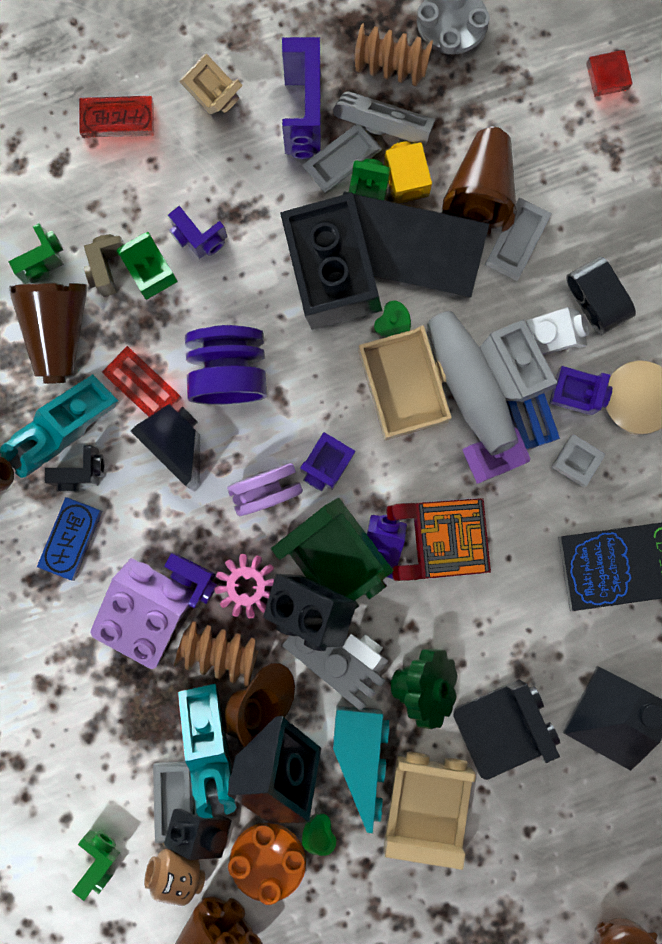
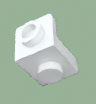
M567 307L526 320L527 326L543 356L571 347L581 348L587 346L586 336L589 335V326L583 314L580 315L578 310Z
M350 634L344 643L343 648L378 674L388 662L386 658L379 654L383 647L366 634L361 639ZM370 678L365 682L369 687L373 683Z

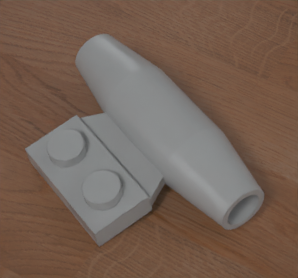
M452 311L436 315L427 323V329L436 359L441 363L446 376V383L464 419L491 455H497L511 449L518 443V438L506 401H521L522 403L553 390L557 386V381L525 320L523 319L490 333L489 337L479 347Z

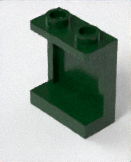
M339 497L323 506L270 548L279 561L290 555L306 578L355 602L364 594L370 600L387 587L383 580L394 571Z

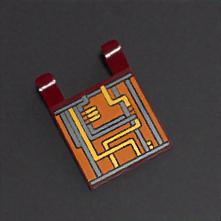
M483 498L401 503L387 506L386 513L389 521L414 519L418 564L392 567L394 570L392 572L394 581L491 573Z

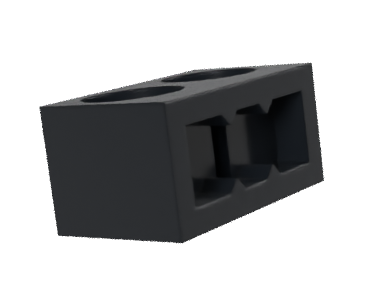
M276 574L263 618L276 624L277 631L304 639V645L308 648L326 651L327 647L344 646L357 602L302 575Z

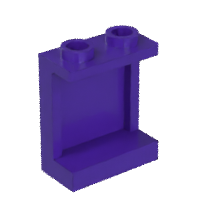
M282 37L285 86L305 85V117L282 119L285 154L292 155L294 158L308 159L321 151L320 37Z

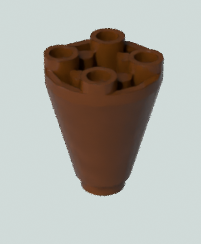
M210 896L203 898L197 904L175 944L263 943L253 933L252 928L245 920V910L237 900L229 898L227 901Z

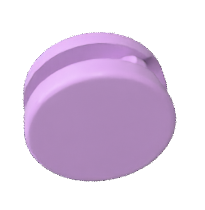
M292 463L284 464L229 485L227 490L229 495L233 496V502L236 504L234 509L237 516L248 515L300 495L303 492L300 482L281 488L278 481L295 473L294 465Z

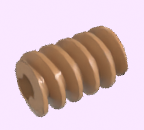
M362 23L354 54L356 72L361 73L365 66L369 64L370 75L376 76L380 68L383 67L384 79L389 80L396 70L398 82L403 83L407 76L411 74L412 85L417 87L422 78L425 77L434 40H431L424 50L422 49L421 37L417 36L413 44L408 46L407 34L403 33L398 42L395 43L392 30H388L384 38L379 39L378 27L374 26L369 36H366L364 23Z
M192 621L181 638L174 667L179 664L182 658L185 660V669L188 671L192 670L196 663L199 662L202 675H205L214 666L216 679H220L226 670H229L231 683H235L240 675L243 674L244 685L248 687L258 655L255 638L251 637L245 646H241V634L237 633L230 642H227L226 630L222 629L216 638H212L210 625H207L202 633L198 634L197 622Z

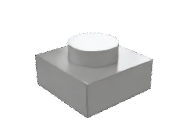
M572 435L552 468L585 487L606 454L576 435Z

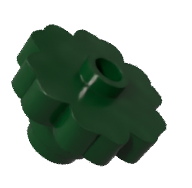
M423 649L419 660L414 659L410 666H406L403 669L399 668L394 672L391 680V693L394 698L399 699L401 703L405 704L408 717L415 719L417 727L426 729L441 728L444 716L449 717L451 715L457 697L454 686L456 685L458 675L454 660L448 659L445 650Z

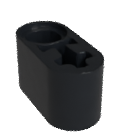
M599 256L567 274L566 280L570 291L592 327L600 335L605 334L636 315L635 306L630 296L604 257Z

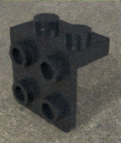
M518 679L454 709L453 717L481 778L485 780L491 779L537 757L545 763L560 757L556 749V745L560 744V739L552 723L548 722L545 724L539 709L544 708V704L535 686L529 688L527 683Z

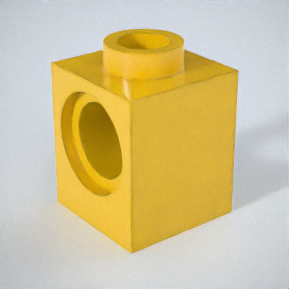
M404 141L394 144L389 150H386L384 166L391 168L388 183L393 202L404 203L429 197L432 181L422 142L411 144V142Z

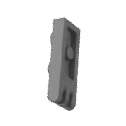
M349 91L341 95L333 108V113L337 118L365 126V129L373 134L382 135L386 133L399 137L401 142L408 141L411 144L422 142L424 146H426L435 122L433 118Z
M289 636L282 645L360 711H363L366 704L355 694L360 690L371 699L376 694L372 688L365 684L366 680L370 678L378 686H382L386 681L343 647H327L326 651H317L305 646L304 639L299 636Z

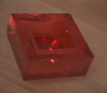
M625 50L590 56L586 65L594 97L630 89L633 83Z

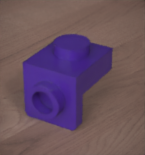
M180 206L168 214L173 226L169 229L171 235L182 248L188 245L199 259L206 254L208 256L215 254L224 246V240L228 236L224 225L220 221L202 234Z
M561 366L556 377L557 386L552 391L549 404L594 415L602 407L606 408L609 404L613 389L612 386L608 385L610 374L601 373L596 376Z
M323 432L307 460L300 467V471L306 474L303 481L321 492L325 486L333 490L356 451Z
M371 515L367 536L391 568L397 566L405 542L407 524L399 520L389 521L387 515ZM392 573L387 578L393 579Z

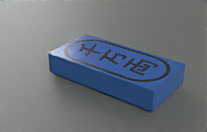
M65 497L37 567L75 581L103 511Z

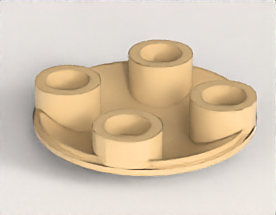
M633 361L619 367L610 376L608 383L613 388L609 404L606 407L609 416L619 427L633 435L648 434L662 428V367L648 361Z

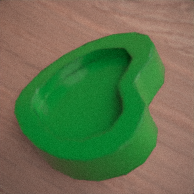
M395 300L386 303L383 315L374 323L376 334L382 338L410 331L411 318L407 308L401 302Z
M326 814L312 815L310 821L304 826L302 845L313 855H329L336 847V837L331 832V821Z

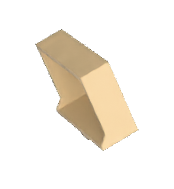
M424 325L411 331L359 345V356L384 441L446 424L452 419L441 384L446 382V376L441 363L434 361Z

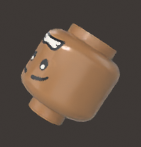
M164 849L157 857L153 856L149 860L145 872L144 886L146 889H149L152 899L157 902L185 906L191 902L195 894L202 892L205 883V871L200 870L199 859L189 860L170 849Z

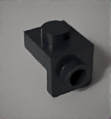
M84 445L83 468H45V483L56 486V492L78 493L80 492V486H98V477H103L104 456L99 454L98 448L92 445Z
M174 809L164 845L166 848L189 860L222 858L232 820L222 815H213V818H202L183 809Z

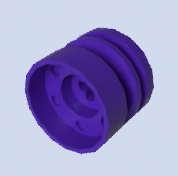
M217 325L188 332L185 335V345L192 350L186 353V361L194 365L203 366L202 369L191 371L186 375L189 402L225 405L248 403L267 398L265 370L249 366V364L265 359L264 349L258 348L264 344L263 331L246 326Z

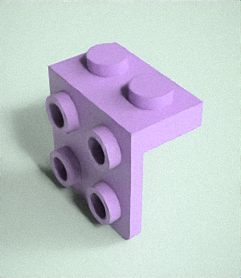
M130 558L111 580L91 628V635L96 640L138 663L154 669L159 664L178 622L190 607L188 603L194 592L183 584L156 572L149 565Z

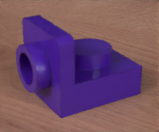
M171 553L164 566L173 571L170 578L187 587H191L193 582L198 584L188 605L194 609L198 608L201 602L207 605L215 591V587H217V584L212 582L216 574L176 553Z

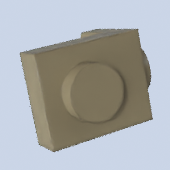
M111 234L101 235L94 238L93 243L84 245L89 263L88 266H84V272L90 288L96 287L101 295L106 297L117 293L108 259L119 256L117 248L125 243L120 236Z

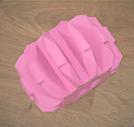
M240 554L239 562L241 568H238L232 560H227L225 564L232 572L231 575L225 572H217L216 575L218 579L227 581V586H218L214 590L216 594L227 592L229 595L221 601L220 605L222 608L229 606L234 601L236 604L232 610V615L238 617L243 606H246V614L250 619L255 617L253 605L255 603L260 611L265 612L267 604L262 598L266 597L269 599L270 591H267V586H273L275 579L266 580L265 576L271 573L274 567L269 564L259 571L258 568L262 562V557L258 555L253 559L251 567H248L247 555ZM241 577L245 579L254 578L256 580L257 586H253V588L257 590L253 596L248 592L244 594L239 593L238 586H242V584L238 583Z

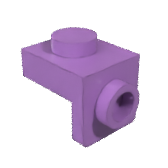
M515 428L518 443L503 453L491 455L481 441L462 449L477 484L530 462V456L517 428Z

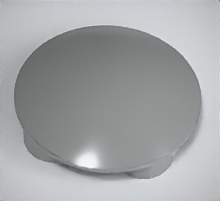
M424 0L417 12V27L421 38L427 45L431 40H434L432 48L445 54H460L475 48L485 37L490 20L489 13L482 0Z

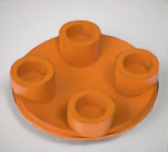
M260 823L249 827L236 839L230 853L228 871L237 887L245 895L254 900L261 901L265 905H272L288 897L298 888L305 874L306 856L301 842L292 831L279 824Z

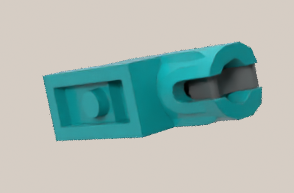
M92 374L39 408L31 423L14 433L10 440L1 445V457L9 461L16 475L20 478L27 477L81 438L90 424L115 408L118 400Z
M216 684L179 691L184 756L191 774L196 813L202 818H213V815L225 813L226 815L233 813L237 806L236 801L227 795L232 767L227 735L222 723Z

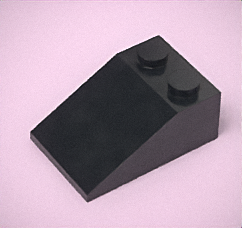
M352 192L280 212L304 315L311 330L383 311Z

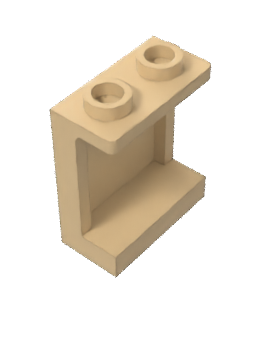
M407 752L406 757L397 756L383 846L385 857L463 870L465 860L463 841L472 782H475L476 773L472 768L467 767V761L445 758L444 763L429 761V755L418 752Z

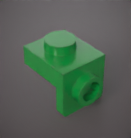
M375 159L355 160L348 192L385 200L391 168L384 166L382 162Z
M40 223L34 225L33 228L42 245L8 261L14 274L24 284L40 282L50 275V271L64 265L58 254L63 251L59 239L53 230L47 232Z
M145 232L117 248L119 256L145 300L178 282L149 232Z
M92 830L86 833L78 845L96 860L71 891L83 901L92 890L98 895L114 875L108 869L120 854L115 849V842L108 835L102 832L95 833Z

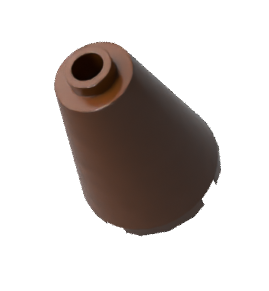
M487 127L476 133L442 204V213L489 223L487 235L491 234L492 228L502 227L501 232L508 230L514 224L517 214L511 138L499 127Z
M57 283L9 286L11 300L34 376L43 377V384L66 383L65 376L73 375L87 295V284L69 283V286H64Z

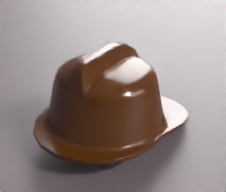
M281 663L268 664L256 674L249 687L238 690L228 700L225 710L226 726L224 731L229 736L239 738L244 747L275 717L283 716L285 718L288 714L295 695L294 676L289 668Z

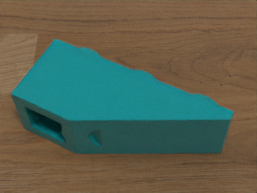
M336 705L333 750L366 832L373 833L374 821L381 822L383 798H377L376 792L377 782L384 783L386 759L380 758L381 743H388L389 720H383L381 709L364 708L363 711H360L356 707Z

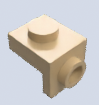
M207 53L179 81L209 114L219 112L220 110L226 113L239 100L240 97L236 92L243 86L238 79L232 81Z

